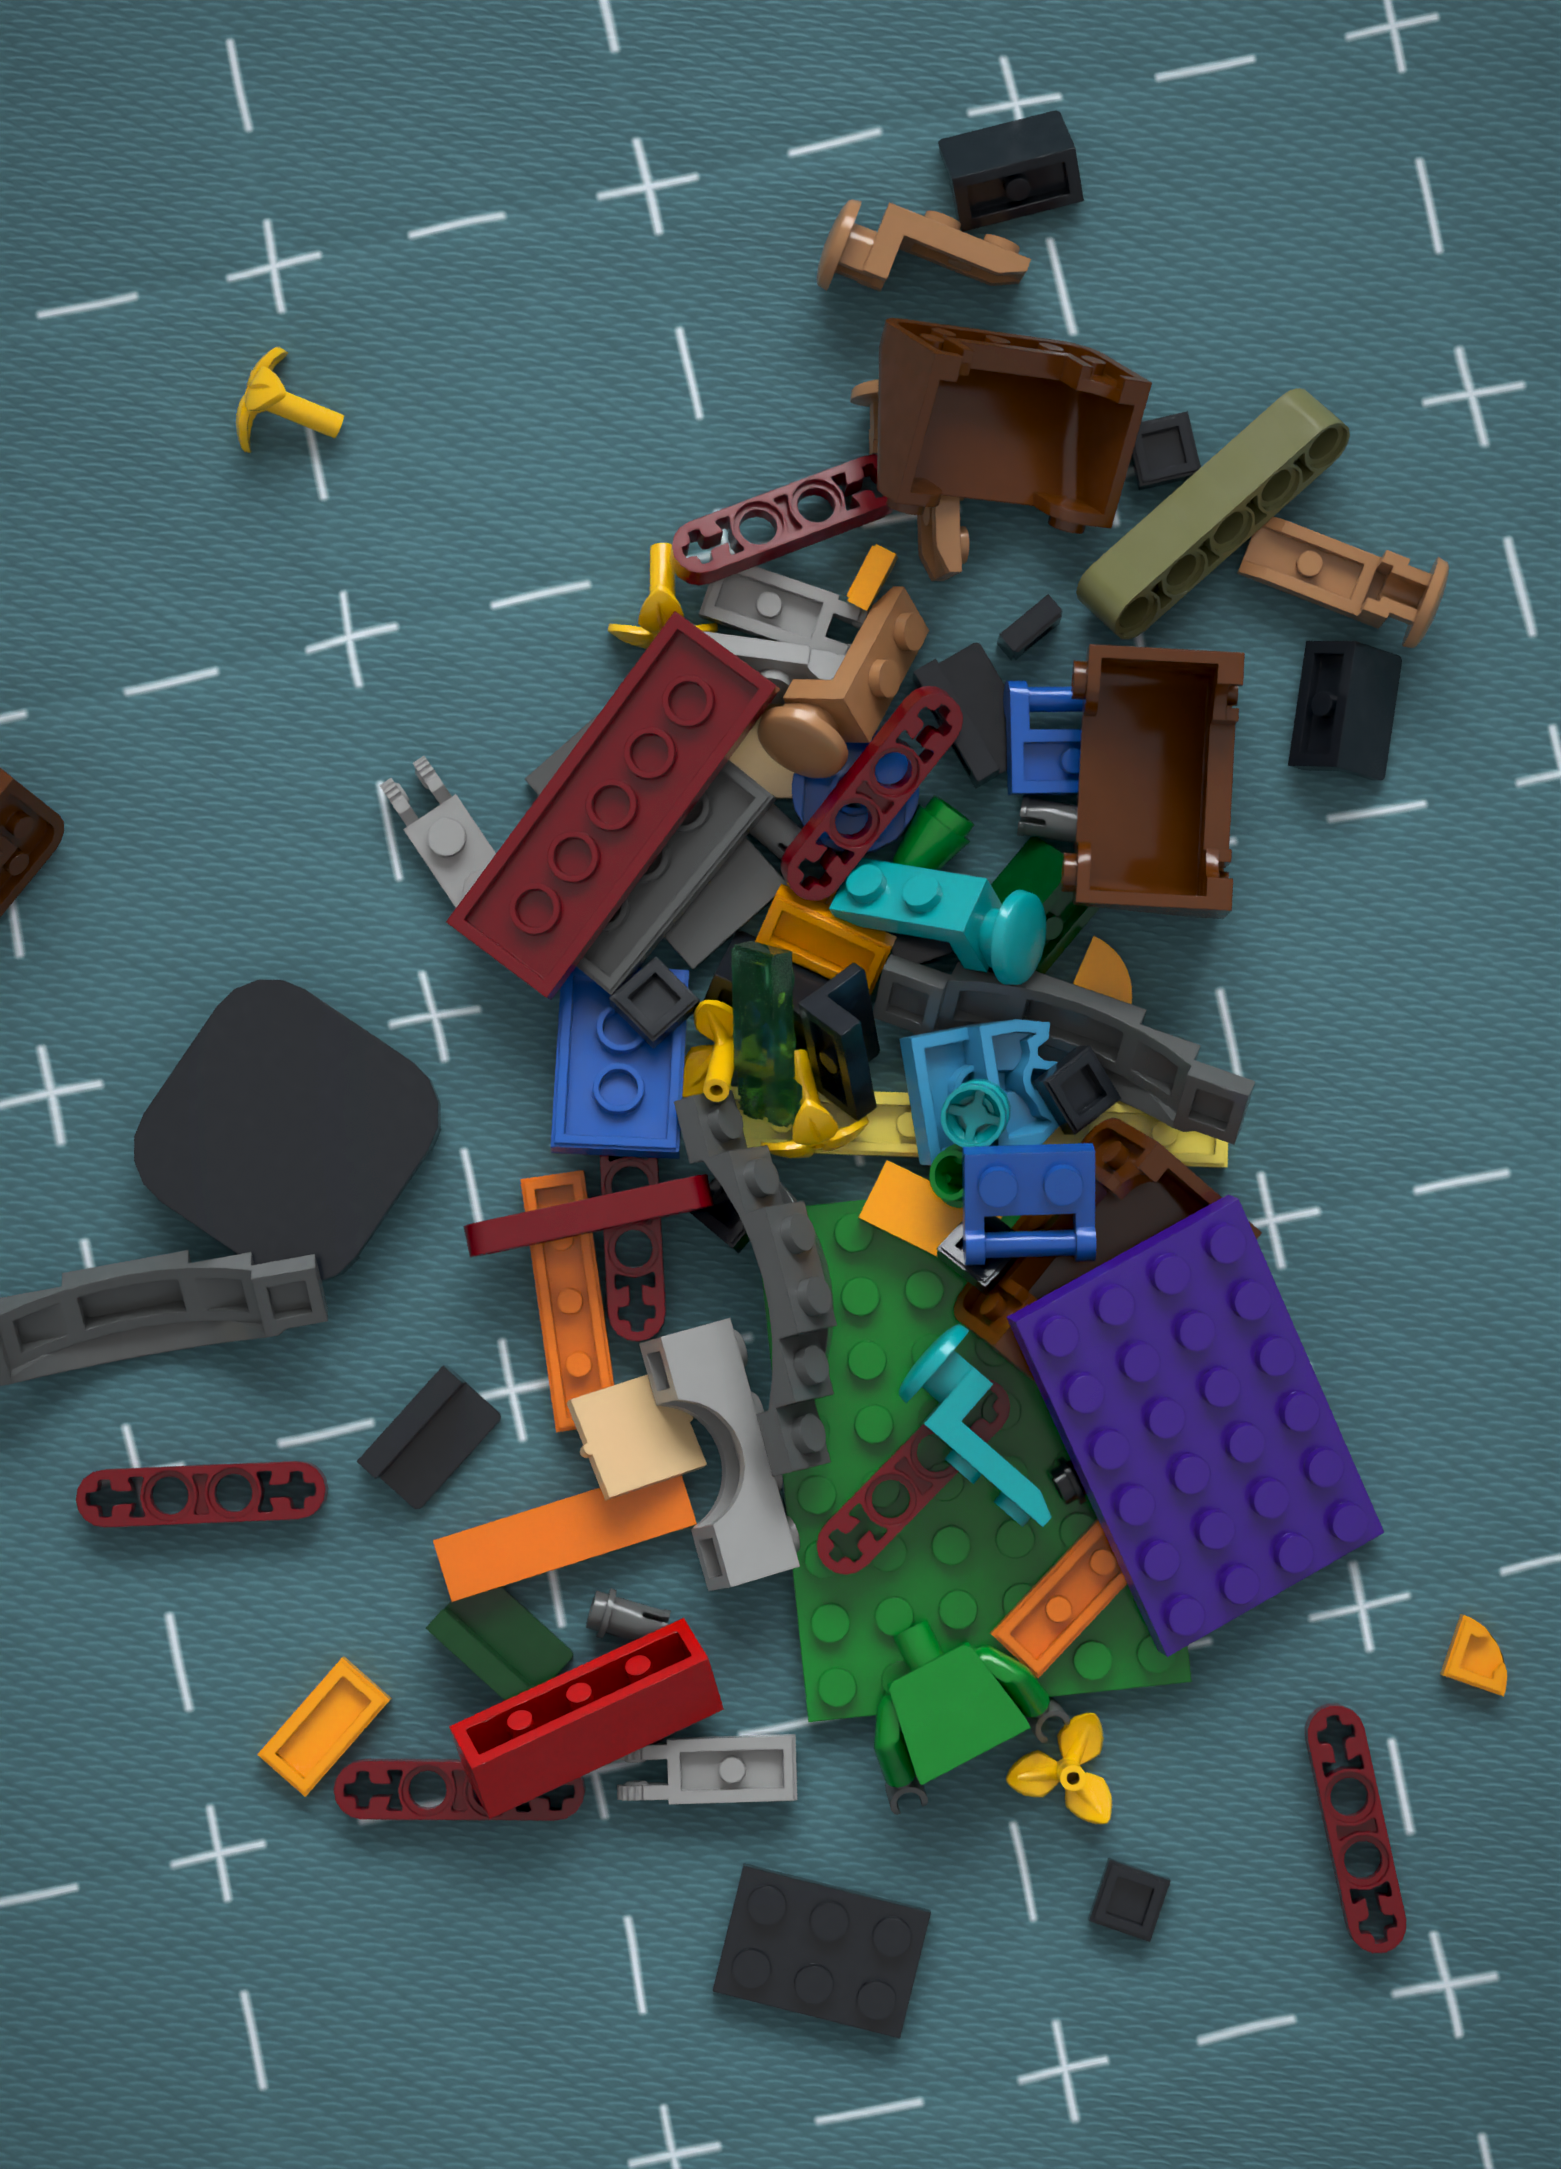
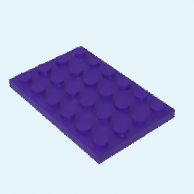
M1229 1194L1006 1317L1155 1646L1166 1657L1385 1533L1238 1198Z

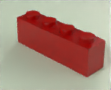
M682 1618L449 1726L466 1776L489 1819L716 1714L724 1710L709 1658L685 1619Z

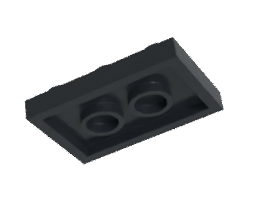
M744 1863L713 1985V1992L900 2039L931 1911Z

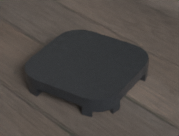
M256 980L234 989L215 1008L148 1106L134 1136V1162L143 1184L160 1202L237 1254L251 1252L254 1265L315 1254L321 1282L343 1275L360 1258L359 1255L428 1153L433 1151L442 1130L441 1103L432 1080L415 1063L307 990L284 980Z

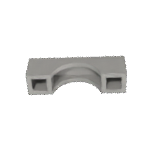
M731 1318L640 1343L639 1346L656 1405L684 1411L697 1419L712 1436L720 1454L722 1480L719 1494L708 1514L691 1529L708 1591L734 1587L800 1567L797 1552L800 1549L798 1530L793 1520L786 1516L779 1493L783 1483L782 1475L773 1477L756 1416V1414L764 1412L759 1397L754 1392H751L744 1368L748 1362L746 1345L740 1333L733 1329Z

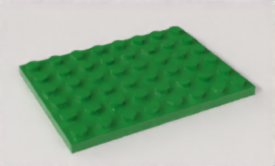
M867 1199L806 1206L809 1220L820 1240L828 1264L832 1284L834 1315L837 1326L833 1327L828 1357L829 1377L834 1394L815 1400L819 1419L825 1429L826 1445L831 1463L783 1474L787 1516L795 1523L800 1539V1549L797 1552L800 1567L793 1569L808 1722L876 1715L877 1704L885 1695L890 1693L887 1684L910 1672L892 1637L926 1619L944 1653L968 1642L972 1648L991 1645L1020 1662L990 1632L1097 1519L1087 1495H1085L1086 1503L1082 1505L1077 1500L1065 1505L1049 1476L1048 1471L1058 1466V1458L1063 1456L1068 1461L1070 1457L1037 1384L969 1330L954 1351L987 1379L994 1380L1000 1384L1008 1394L1010 1402V1412L1007 1421L987 1444L1040 1489L1051 1519L1042 1527L1030 1518L1022 1527L993 1502L1001 1491L989 1480L981 1475L972 1484L958 1472L866 1567L857 1573L845 1575L835 1573L823 1564L819 1558L816 1544L818 1533L824 1524L923 1424L922 1422L939 1404L922 1387L905 1404L898 1394L903 1380L921 1355L944 1332L958 1324L964 1326L954 1316V1305L958 1295L968 1281L938 1257L859 1219L858 1217ZM1021 1215L1002 1216L1001 1221L1012 1228ZM763 1283V1293L772 1369V1334L770 1314ZM988 1390L961 1422L968 1428L979 1418L986 1420L988 1423L992 1422L997 1416V1413L992 1408L993 1402L997 1399L994 1392ZM930 1434L923 1438L918 1445V1461L922 1467L929 1471H942L950 1466L944 1458L952 1448L936 1434ZM883 1481L873 1491V1507L877 1513L884 1517H897L904 1513L909 1505V1492L905 1485L899 1481ZM860 1503L849 1513L858 1518L860 1522L847 1534L837 1528L829 1535V1538L834 1543V1547L829 1555L836 1561L844 1556L851 1558L853 1561L857 1560L862 1554L857 1546L858 1540L869 1529L875 1540L880 1539L887 1531L886 1528L870 1520ZM1128 1584L1039 1678L1036 1677L1049 1697L1192 1682L1188 1646L1169 1657H1166L1157 1650Z

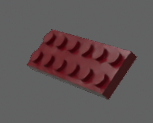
M674 611L446 923L543 996L552 1000L778 694L780 688Z

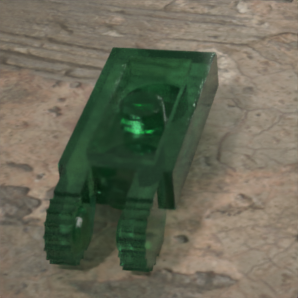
M754 941L734 944V948H731L734 1070L737 1071L738 1095L740 1096L738 1103L741 1105L739 1109L743 1110V1114L749 1118L763 1120L764 1117H767L768 1122L773 1123V1125L788 1128L790 1124L793 1125L801 1107L800 1100L802 1099V1086L794 1079L796 1037L793 1020V987L795 977L792 968V951Z

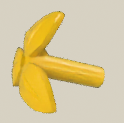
M280 347L273 348L256 363L250 373L246 392L239 402L236 414L237 436L242 450L247 453H251L250 433L253 420L257 414L264 411L271 412L334 439L338 435L343 423V414L286 392L280 378L272 371L288 355V352Z
M655 543L650 546V594L640 610L638 619L640 627L621 624H609L608 632L625 643L647 649L674 611L684 617L680 603L675 597V572L672 570L670 563L672 544ZM716 623L695 625L705 632L716 633L718 631Z
M704 1000L695 1008L693 1015L696 1030L712 1040L714 1045L691 1047L685 1056L683 1097L704 1093L706 1098L713 1102L725 1100L729 1094L736 1062L748 1075L754 1077H777L786 1072L780 1050L767 1037L758 1032L746 1034L738 1039L733 1036L741 1018L733 1007L718 1000Z
M800 1049L783 1055L782 1058L797 1113L792 1128V1139L779 1143L761 1142L760 1146L768 1145L770 1154L780 1157L809 1158L815 1153L816 1149L822 1148L824 1151L829 1152L854 1140L869 1124L868 1117L865 1116L849 1126L838 1128L832 1115L821 1106L807 1051Z
M1086 1712L1070 1719V1724L1067 1727L1064 1725L1057 1734L1058 1747L1062 1756L1061 1760L1057 1762L1039 1750L1023 1755L1012 1765L1007 1773L1006 1782L1016 1792L1029 1797H1044L1060 1782L1065 1788V1806L1078 1818L1093 1824H1107L1112 1813V1796L1104 1778L1084 1772L1081 1765L1100 1755L1104 1741L1103 1728L1098 1716L1095 1713Z

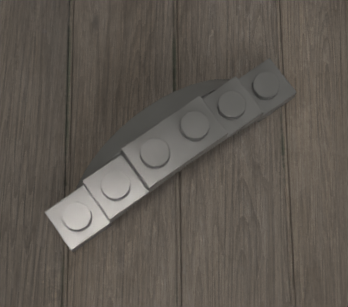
M892 954L882 970L873 1009L875 1019L909 1030L914 1035L972 1024L1013 1019L1050 1022L1049 1039L1038 1047V1056L1046 1061L1059 1062L1078 1046L1090 1045L1122 1098L1119 1101L1182 1132L1196 1131L1235 1145L1255 1085L1253 1080L1196 1061L1201 1045L1144 1026L1146 1009L1037 971L1023 984L1004 985L998 981L994 973L965 969L960 961H958L950 975Z
M729 1090L727 1098L720 1102H713L707 1099L704 1094L692 1095L674 1102L689 1162L690 1164L704 1162L725 1190L739 1214L751 1241L762 1274L772 1334V1383L768 1411L756 1414L772 1476L775 1477L831 1463L826 1445L825 1429L819 1419L815 1400L834 1394L829 1377L828 1357L833 1327L837 1326L834 1315L832 1284L828 1264L820 1240L809 1220L805 1202H798L779 1180L768 1145L747 1148L742 1116L736 1106L732 1090Z
M186 1250L62 1273L61 1287L1 1297L0 1386L146 1355L233 1341L273 1337L280 1335L288 1328L327 1322L328 1306L315 1254L254 1265L251 1252L192 1263L189 1251Z

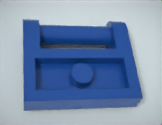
M1025 680L1006 681L1003 692V706L1006 717L1008 796L1078 795L1081 729H1030L1029 712H1082L1083 700L1071 699V686L1028 687Z
M1093 1143L962 1147L963 1256L965 1265H985L986 1258L1074 1256L1075 1262H1091L1096 1260L1095 1149ZM1073 1214V1230L984 1231L985 1216Z

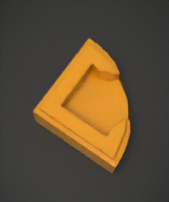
M878 544L875 547L872 546L846 595L849 597L847 601L868 611L886 582L898 556Z
M1093 936L1073 984L1132 1004L1131 979L1124 962L1112 947L1103 940Z
M1460 1614L1440 1674L1504 1697L1507 1685V1670L1502 1652L1496 1640L1482 1624L1466 1615Z

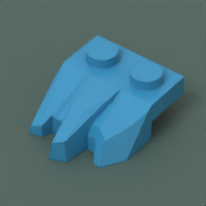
M1013 1019L972 1024L899 1038L920 1165H931L939 1153L954 1144L943 1130L941 1109L946 1098L962 1083L973 1079H985L999 1085L1007 1094L1011 1105L1010 1120L1005 1131L989 1146L1040 1145L1049 1138L1059 1125L1033 1084V1081L1057 1063L1056 1061L1043 1060L1038 1056V1047L1049 1039L1050 1022Z

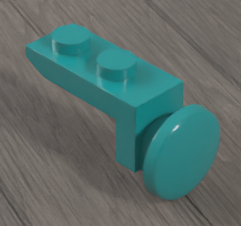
M862 858L840 885L829 907L833 916L859 927L949 942L965 969L987 972L988 968L992 967L996 978L1004 985L1023 984L1033 975L1041 960L1046 940L1047 924L1045 910L1039 897L1031 892L1022 889L1016 890L1001 904L987 878Z
M960 1324L955 1325L944 1332L921 1355L903 1380L898 1394L906 1404L922 1387L936 1399L939 1404L922 1423L952 1448L944 1459L972 1484L983 1475L997 1487L1001 1493L993 1502L1023 1527L1032 1518L1040 1526L1044 1527L1051 1519V1515L1040 1489L961 1422L993 1383L954 1351L969 1332V1329Z

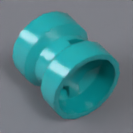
M973 1079L962 1083L946 1098L941 1109V1124L948 1138L960 1147L989 1146L1005 1131L1010 1120L1011 1105L1007 1094L999 1085L985 1079Z

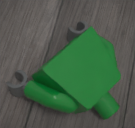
M927 1619L892 1637L910 1672L888 1683L887 1686L890 1693L885 1695L877 1704L874 1751L886 1781L885 1791L890 1808L894 1814H901L897 1800L901 1795L909 1792L919 1795L922 1807L926 1806L928 1797L924 1787L925 1783L1028 1729L1033 1732L1039 1741L1046 1743L1048 1739L1041 1731L1043 1722L1049 1717L1058 1716L1067 1727L1070 1724L1069 1716L1053 1697H1049L1031 1670L1024 1664L991 1645L972 1648L966 1642L944 1653Z

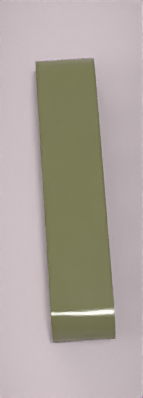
M1296 388L1288 391L1085 571L1078 583L1076 591L1078 600L1120 639L1129 640L1139 636L1341 456L1348 444L1350 437L1349 428L1305 389Z

